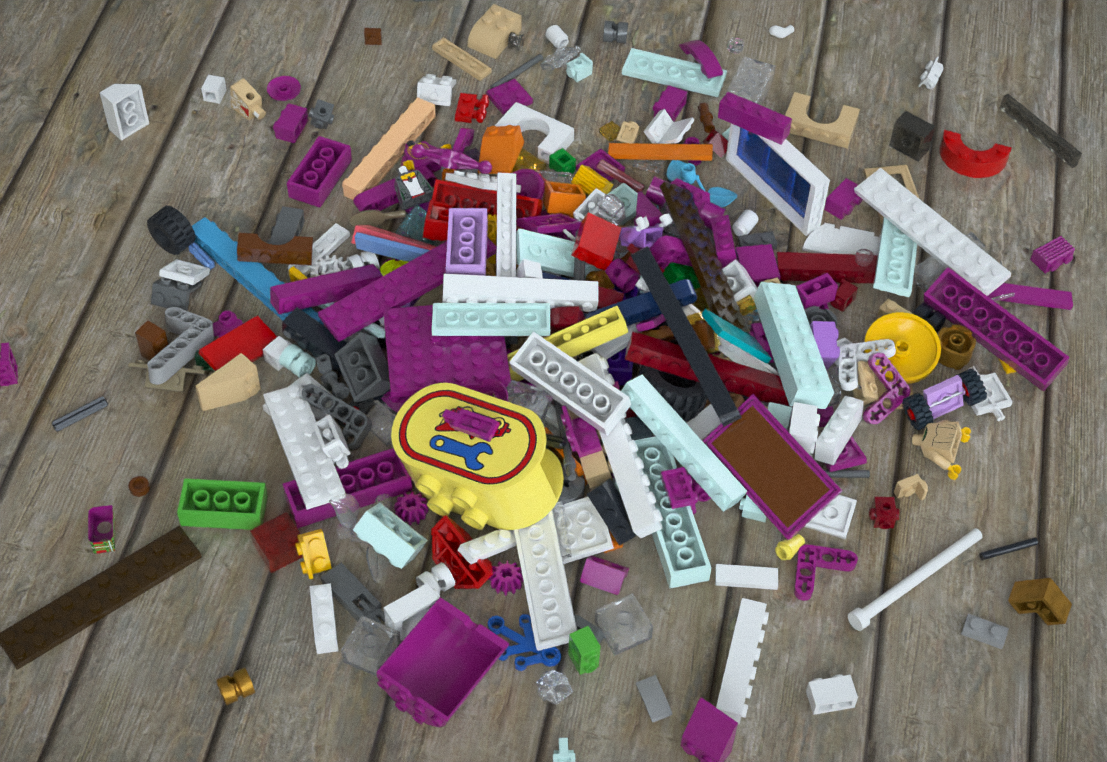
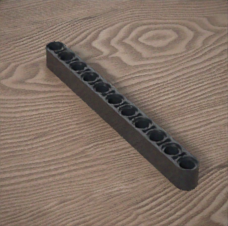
M646 246L631 254L636 267L723 427L741 419L742 417L649 247Z

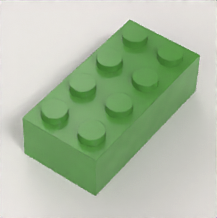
M184 479L177 511L180 525L262 530L268 498L266 484L259 482Z

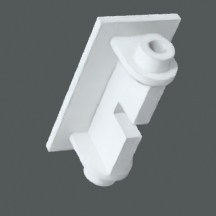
M938 56L933 61L930 60L925 66L926 70L920 76L921 82L919 87L922 84L926 85L928 89L936 86L938 78L943 71V65L937 62Z

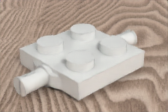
M996 373L980 375V379L984 383L983 386L986 387L987 399L971 407L976 416L992 412L997 421H1002L1005 416L1000 409L1010 407L1013 401Z

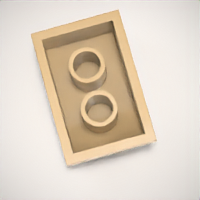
M493 4L473 26L468 38V47L496 59L521 31V15Z

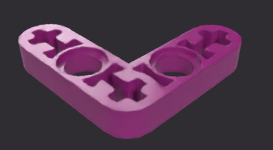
M873 353L868 358L869 367L887 391L865 409L863 419L867 424L880 423L902 403L904 398L910 396L909 385L883 353ZM875 358H880V359H881V360L879 361L880 365H875V362H876V359H875ZM887 371H891L893 374V379L890 382L885 378ZM898 388H903V395H898ZM885 398H888L891 402L888 409H885L883 406ZM871 412H877L874 415L875 419H870L872 416Z
M815 545L801 546L798 551L794 585V595L796 598L806 601L812 597L816 567L852 571L857 565V555L849 550ZM805 552L809 553L808 562H805ZM828 554L832 556L833 560L827 562L823 560L822 556ZM846 558L850 559V564L846 563ZM808 569L811 575L804 576L800 573V570ZM803 583H806V593L802 592Z

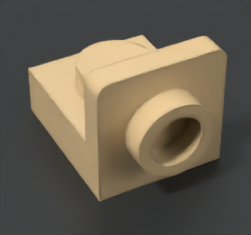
M623 121L616 141L618 143H635L637 135H640L641 132L640 126L632 121Z
M916 474L898 481L894 494L897 498L911 496L915 492L920 500H924L928 486Z

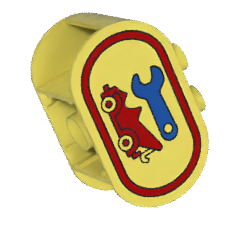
M437 383L427 386L411 396L400 408L394 419L391 432L394 450L416 488L428 501V508L434 513L443 517L445 515L449 516L451 511L462 515L461 519L467 525L478 530H482L485 524L501 530H516L537 523L558 502L564 483L563 469L557 456L552 451L546 449L544 425L538 415L530 409L456 384ZM445 409L456 413L458 410L465 409L497 420L499 427L491 442L454 430L450 427L449 423L444 421L442 414Z

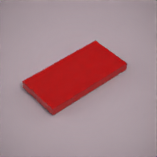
M257 315L199 349L198 353L214 371H217L241 353L251 362L256 361L264 356L263 349L275 340L277 336Z

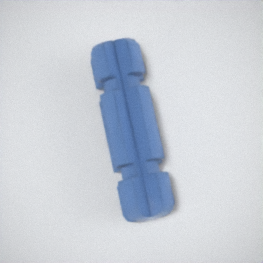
M193 242L189 245V251L204 267H208L210 270L215 267V262L209 258L210 256L202 248H199L200 246L197 243Z

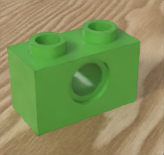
M589 626L569 634L568 655L580 675L591 673L599 667L601 646Z

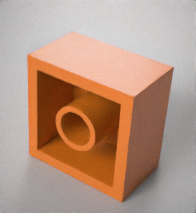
M545 181L542 201L547 213H562L574 218L573 212L586 199L579 184Z

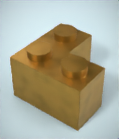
M1051 578L1015 581L1008 602L1018 614L1037 612L1047 625L1065 624L1072 603Z

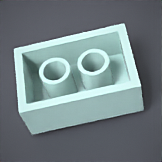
M381 503L367 510L353 529L361 540L370 543L377 553L383 554L393 566L401 569L415 559L428 541Z

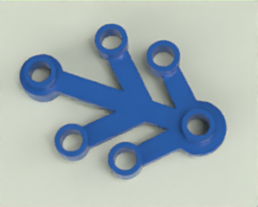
M523 614L519 617V626L523 628L525 637L506 627L502 617L492 616L488 620V629L496 635L502 634L518 643V645L509 646L505 651L506 654L501 655L499 660L505 661L510 655L529 651L537 654L529 657H516L514 666L518 671L525 670L528 665L543 663L545 666L552 667L560 662L561 653L556 647L537 650L531 627V617L528 614ZM522 620H528L529 622L523 623ZM552 655L554 658L549 659L547 656ZM520 661H522V662H524L525 664H524V665H518L517 663L520 662Z

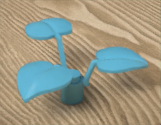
M680 160L671 161L667 169L669 181L672 182L678 178L686 183L693 184L696 180L700 189L705 191L699 175H696L693 164ZM713 187L708 190L710 202L720 207L729 205L737 198L736 193L725 188Z

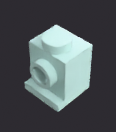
M580 53L579 57L567 63L566 73L570 78L579 82L592 74L593 61L585 54Z

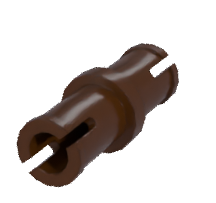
M700 103L698 106L699 119L703 123L704 131L710 133L713 129L715 130L713 115L709 111L707 103Z

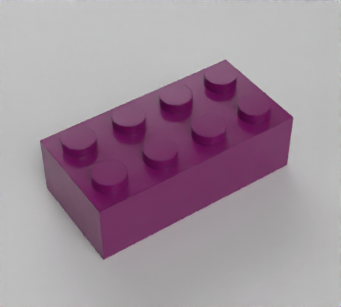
M318 136L287 181L289 198L321 208L352 161L351 147Z

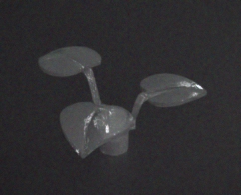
M342 494L329 500L341 523L337 527L339 538L371 545L367 541L357 538V533L353 531L358 523L356 521H358L357 515L360 510L356 498L350 494ZM388 494L379 495L375 500V505L381 503L395 514L393 498ZM371 545L367 547L366 559L372 578L377 583L387 573L389 559L383 554L377 553Z

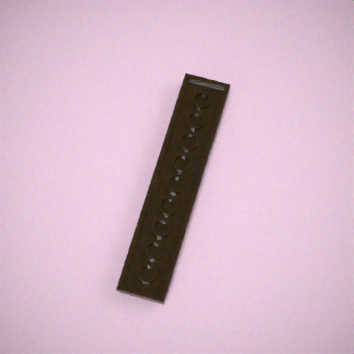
M664 181L660 188L710 311L742 331L749 333L746 322L740 313V307L735 301L734 293L730 289L727 282L728 279L722 270V264L718 260L715 253L716 250L711 244L709 234L706 232L704 221L700 217L698 207L693 201L692 193L688 189Z
M179 525L0 632V646L16 670L199 560L202 558L201 552Z

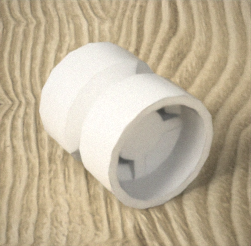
M363 251L360 256L355 254L347 257L350 269L374 264L380 270L375 253Z
M442 562L432 567L431 572L426 571L416 577L418 587L428 583L439 594L440 590L445 592L455 586L450 570Z

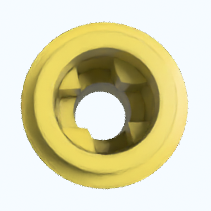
M797 534L790 540L786 539L779 542L775 552L780 559L790 560L798 552L799 548L805 544V540L801 535Z

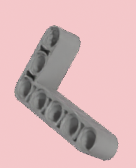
M170 307L165 310L167 330L180 336L148 362L149 381L152 384L159 385L166 382L198 354L199 349L214 340L213 322L178 307Z

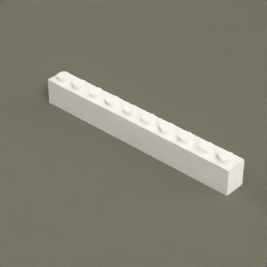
M594 353L578 361L612 386L615 384L612 375L608 374L607 369L609 365L604 357L601 358L597 353ZM625 413L608 436L600 432L633 532L640 538H643L663 529L660 522L663 518L660 511L655 508L656 498L648 488L650 481L642 471L644 464L641 458L637 456L636 451H638V447L635 441L631 439L630 434H632V430L629 424L625 422Z

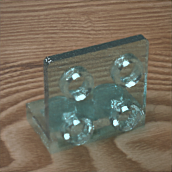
M419 205L414 206L407 213L395 231L396 234L408 236L434 245L436 241L423 238L427 212Z

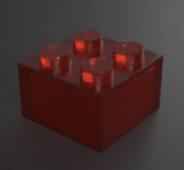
M287 512L250 530L253 545L271 573L302 558V555H298L295 543H299L297 535L301 533Z

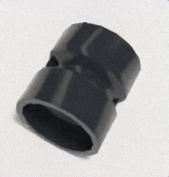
M925 302L921 303L913 313L927 321L936 333L940 331L946 321L945 315L939 311L934 312L933 307Z

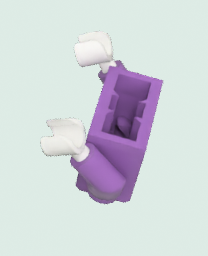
M669 213L659 217L661 224L657 223L655 226H649L646 216L644 218L638 217L636 219L638 226L622 227L618 241H621L622 246H629L632 243L638 248L651 247L662 237L663 227L671 224L672 218Z

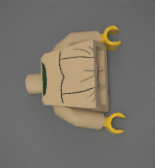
M942 420L937 423L927 424L924 434H913L912 443L915 446H921L923 455L936 463L942 469L949 470L948 477L956 480L961 472V467L950 464L955 461L960 441L966 443L971 438V430L968 427L961 429L959 422Z

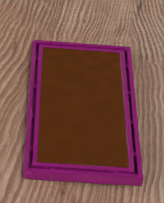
M753 394L737 408L742 417L741 419L725 427L721 423L703 442L747 490V496L787 540H790L843 490Z

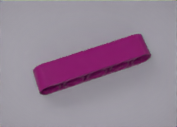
M427 166L415 169L420 171L431 187L435 186L437 178ZM395 178L358 194L353 200L354 205L362 212L365 210L381 211L399 203L394 188Z

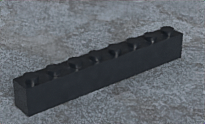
M298 307L295 308L282 321L283 334L287 338H292L302 349L310 351L315 358L327 354L330 357L332 370L342 374L334 354L343 348L347 342L344 340L338 342L329 329ZM386 393L373 397L377 403H382L391 413L397 414L381 399Z

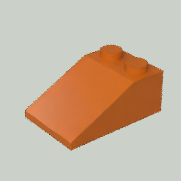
M520 125L487 127L482 137L479 162L487 160L491 163L492 170L489 174L512 172L524 145Z

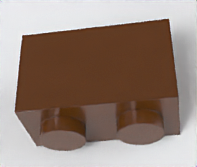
M150 321L145 322L135 332L140 354L149 361L169 345L165 330Z

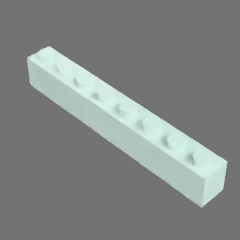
M643 375L627 382L621 392L630 398V408L679 463L685 467L687 472L724 512L737 504L746 494L747 490Z

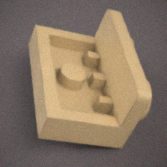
M859 361L858 386L853 389L854 398L864 401L863 406L878 400V388L874 372L868 363Z

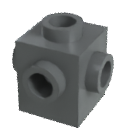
M318 99L315 108L311 107L309 117H311L310 124L318 129H327L328 124L332 125L335 116L332 114L334 104Z

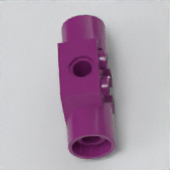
M654 176L645 196L652 203L659 206V211L663 215L669 213L672 222L675 223L660 188L664 180ZM678 178L672 181L670 184L688 189L692 193L693 201L698 207L700 217L704 221V227L712 230L711 218L723 216L726 209L711 203L710 193Z

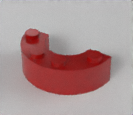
M944 130L939 147L940 156L950 169L972 178H986L1000 173L1007 165L1012 147L997 143L988 150H973L963 144L961 134Z

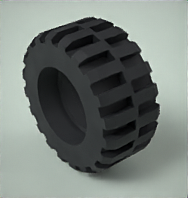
M641 365L637 377L643 375L685 422L694 419L704 409L708 397L699 382Z

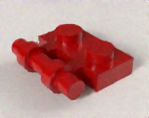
M460 93L455 121L472 123L474 118L477 119L478 123H482L486 118L489 96L484 94L478 100L476 94Z

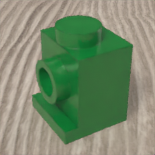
M561 148L549 156V168L551 170L554 169L562 177L565 175L571 176L576 169V159L565 149Z

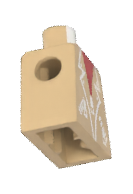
M244 78L230 86L232 109L247 120H251L255 116L259 120L264 118L266 112L262 109V98Z

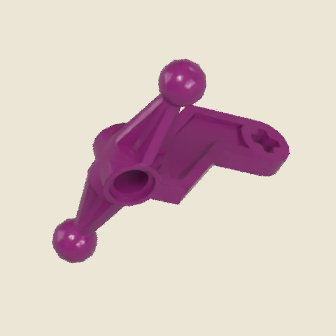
M471 128L460 129L452 149H424L421 144H415L411 149L414 157L420 158L425 156L445 168L454 170L478 169L482 174H489L492 170V165L489 161L477 162L463 154L465 147L471 146L473 142L474 129Z

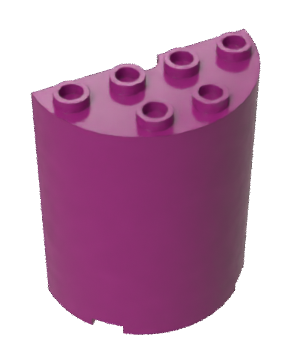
M440 597L376 672L379 680L377 684L396 702L395 706L402 712H408L417 723H426L438 728L444 727L506 651L509 643L483 625L475 624L468 615Z

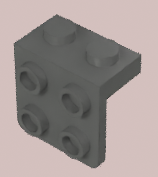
M162 277L153 283L151 304L164 308L178 307L188 311L190 293L200 288L202 282L199 281L191 285Z

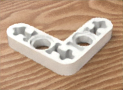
M884 339L842 346L839 356V381L841 388L850 391L858 386L859 361H868L869 356L873 353H883L887 358L894 356L896 353L894 342ZM867 349H871V350H872V351L869 352V353H863L864 350H867ZM848 365L853 366L851 369H844Z

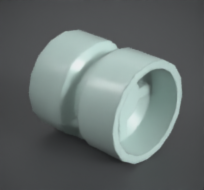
M296 344L287 346L279 359L282 366L291 370L299 378L306 373L310 375L316 365V359L307 352H304Z

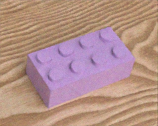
M449 208L446 274L486 276L487 208Z

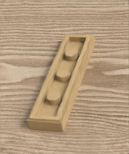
M444 37L432 45V50L479 81L491 73L490 67Z

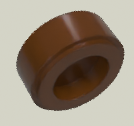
M143 476L134 477L128 485L130 493L136 497L144 496L150 490L149 482Z

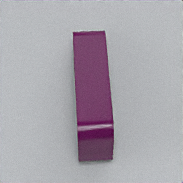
M662 236L649 248L657 264L662 269H665L670 262L692 267L684 244L679 238Z

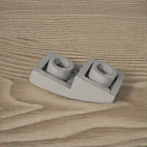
M656 675L636 682L637 689L652 723L673 715Z

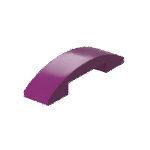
M692 40L679 44V47L686 55L691 54L701 65V72L708 79L723 75V70L717 58L705 43L700 40Z

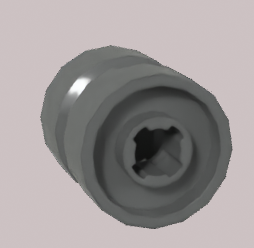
M605 20L603 42L612 43L616 40L617 43L626 44L628 22H618V24H615L614 21Z

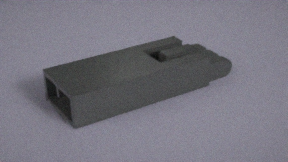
M342 562L321 577L322 584L331 583L332 595L360 625L364 624L372 632L375 630L372 622L377 627L382 625L378 617L385 622L381 603ZM359 598L361 600L359 606L364 609L361 611L352 601L355 599L357 601Z

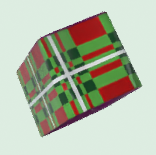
M112 505L93 507L88 511V540L94 554L115 551V516ZM102 522H109L112 528L108 533L103 534L98 532V525ZM102 539H109V541L99 542Z

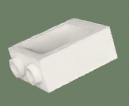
M428 583L384 607L386 629L396 644L407 637L440 598L438 591L435 588L432 589Z

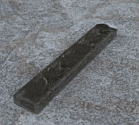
M1006 94L1003 96L1000 109L1070 167L1074 168L1078 165L1082 154L1011 95Z

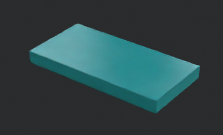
M707 309L702 312V317L719 337L768 364L772 359L753 336Z

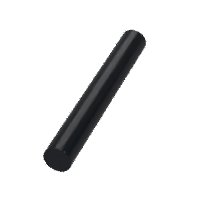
M1036 537L981 552L979 556L983 561L1038 545V540Z

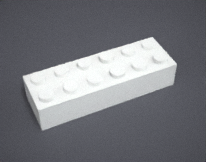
M535 332L530 335L509 362L514 372L563 406L566 405L567 409L606 436H608L631 406L630 398Z

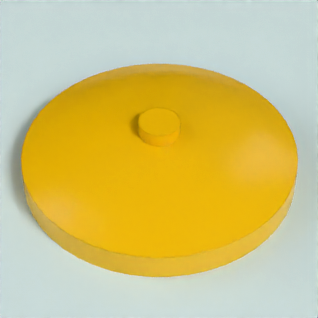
M896 312L880 317L869 327L864 342L884 339L892 340L896 353L888 359L907 384L925 379L937 366L941 354L940 340L934 328L924 319L910 313ZM871 349L864 350V353H869V352H871L872 350H871ZM877 359L875 365H880L879 361L881 359ZM887 371L885 374V378L889 382L893 379L891 371Z

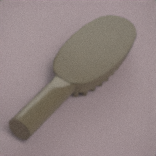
M365 210L354 213L350 218V223L353 227L356 225L377 226L387 219L406 217L405 210L385 213L379 210Z

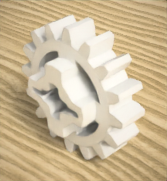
M326 255V259L320 257L319 262L314 261V266L311 267V278L320 276L319 273L326 275L341 270H348L350 266H348V261H343V257L336 259V255H333L332 258Z

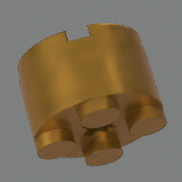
M961 325L942 328L938 334L941 344V354L938 363L955 370H961L971 360L976 339L973 338L972 332L968 328Z

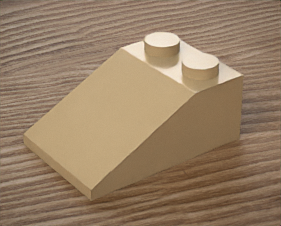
M242 353L196 385L200 407L203 411L245 401L261 390L256 365Z

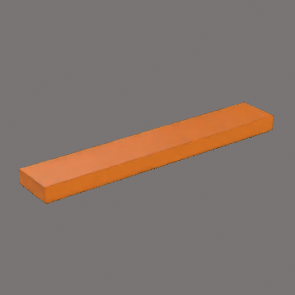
M609 143L608 154L614 159L712 161L713 145Z

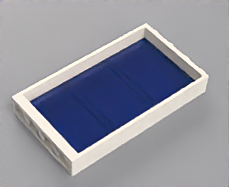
M731 124L726 160L805 236H808L816 228L820 227L830 180L786 139L780 145Z

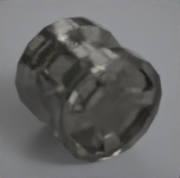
M511 32L508 38V48H517V50L521 51L524 46L525 35H516V33Z

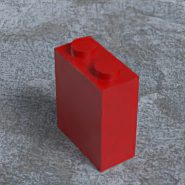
M588 212L580 224L571 256L605 271L613 260L621 227Z

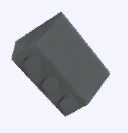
M361 332L334 354L354 402L383 395L390 389L388 363L376 336Z

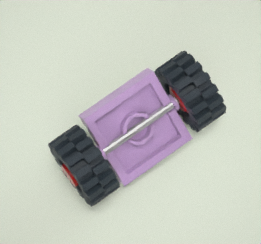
M970 368L923 390L924 397L917 392L904 398L902 401L903 409L914 429L921 430L927 424L933 423L935 418L964 406L963 400L970 406L986 400V387L983 386L984 383L983 380L981 381L980 375H977L976 370L974 371L973 368Z

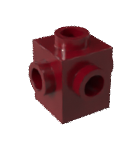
M874 496L872 506L869 509V519L873 520V528H894L895 522L899 520L900 515L899 508H896L895 497Z

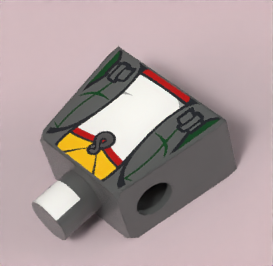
M406 166L397 169L399 176L395 178L394 188L401 210H406L432 200L434 190L419 170L409 172Z

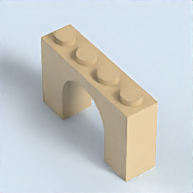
M794 92L785 116L792 118L790 133L848 149L858 121L860 109L843 105L840 116L835 122L820 124L812 121L807 116L811 96Z

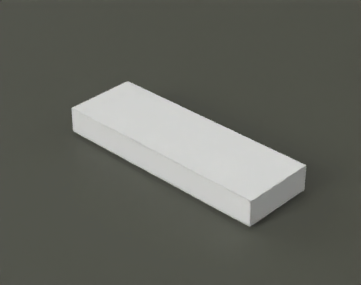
M716 564L715 585L777 590L778 568Z

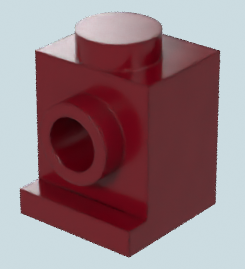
M842 279L839 288H837L835 300L830 302L831 306L844 312L856 299L858 287Z

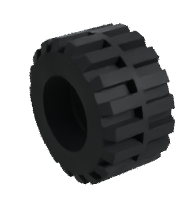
M164 206L147 220V227L153 239L162 249L170 254H180L195 241V232L190 222L180 211L172 206Z

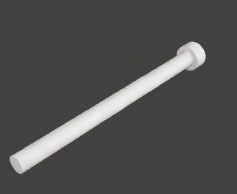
M976 528L866 607L863 609L855 608L848 613L850 624L856 630L862 631L870 625L872 617L982 539V533Z

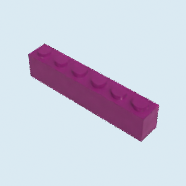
M374 264L276 285L270 287V303L278 314L292 312L297 307L305 309L345 298L383 277V275Z

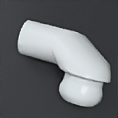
M775 25L769 29V33L777 38H785L794 32L792 25L785 28Z

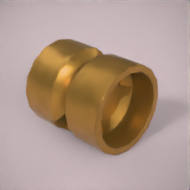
M245 667L233 672L231 677L225 675L216 679L226 706L238 701L240 696L246 698L255 694L252 681Z

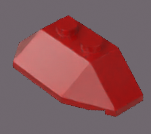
M447 515L431 529V535L433 536L432 559L436 565L442 562L447 566L454 578L455 586L453 587L455 589H479L493 575L492 564L488 558L479 559L476 563L470 564L458 551L461 544L473 539Z

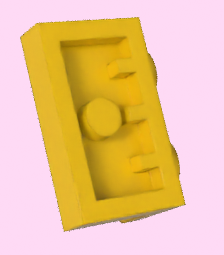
M322 529L297 535L299 543H295L297 553L303 557V562H300L303 574L307 573L309 580L313 579V574L332 569Z

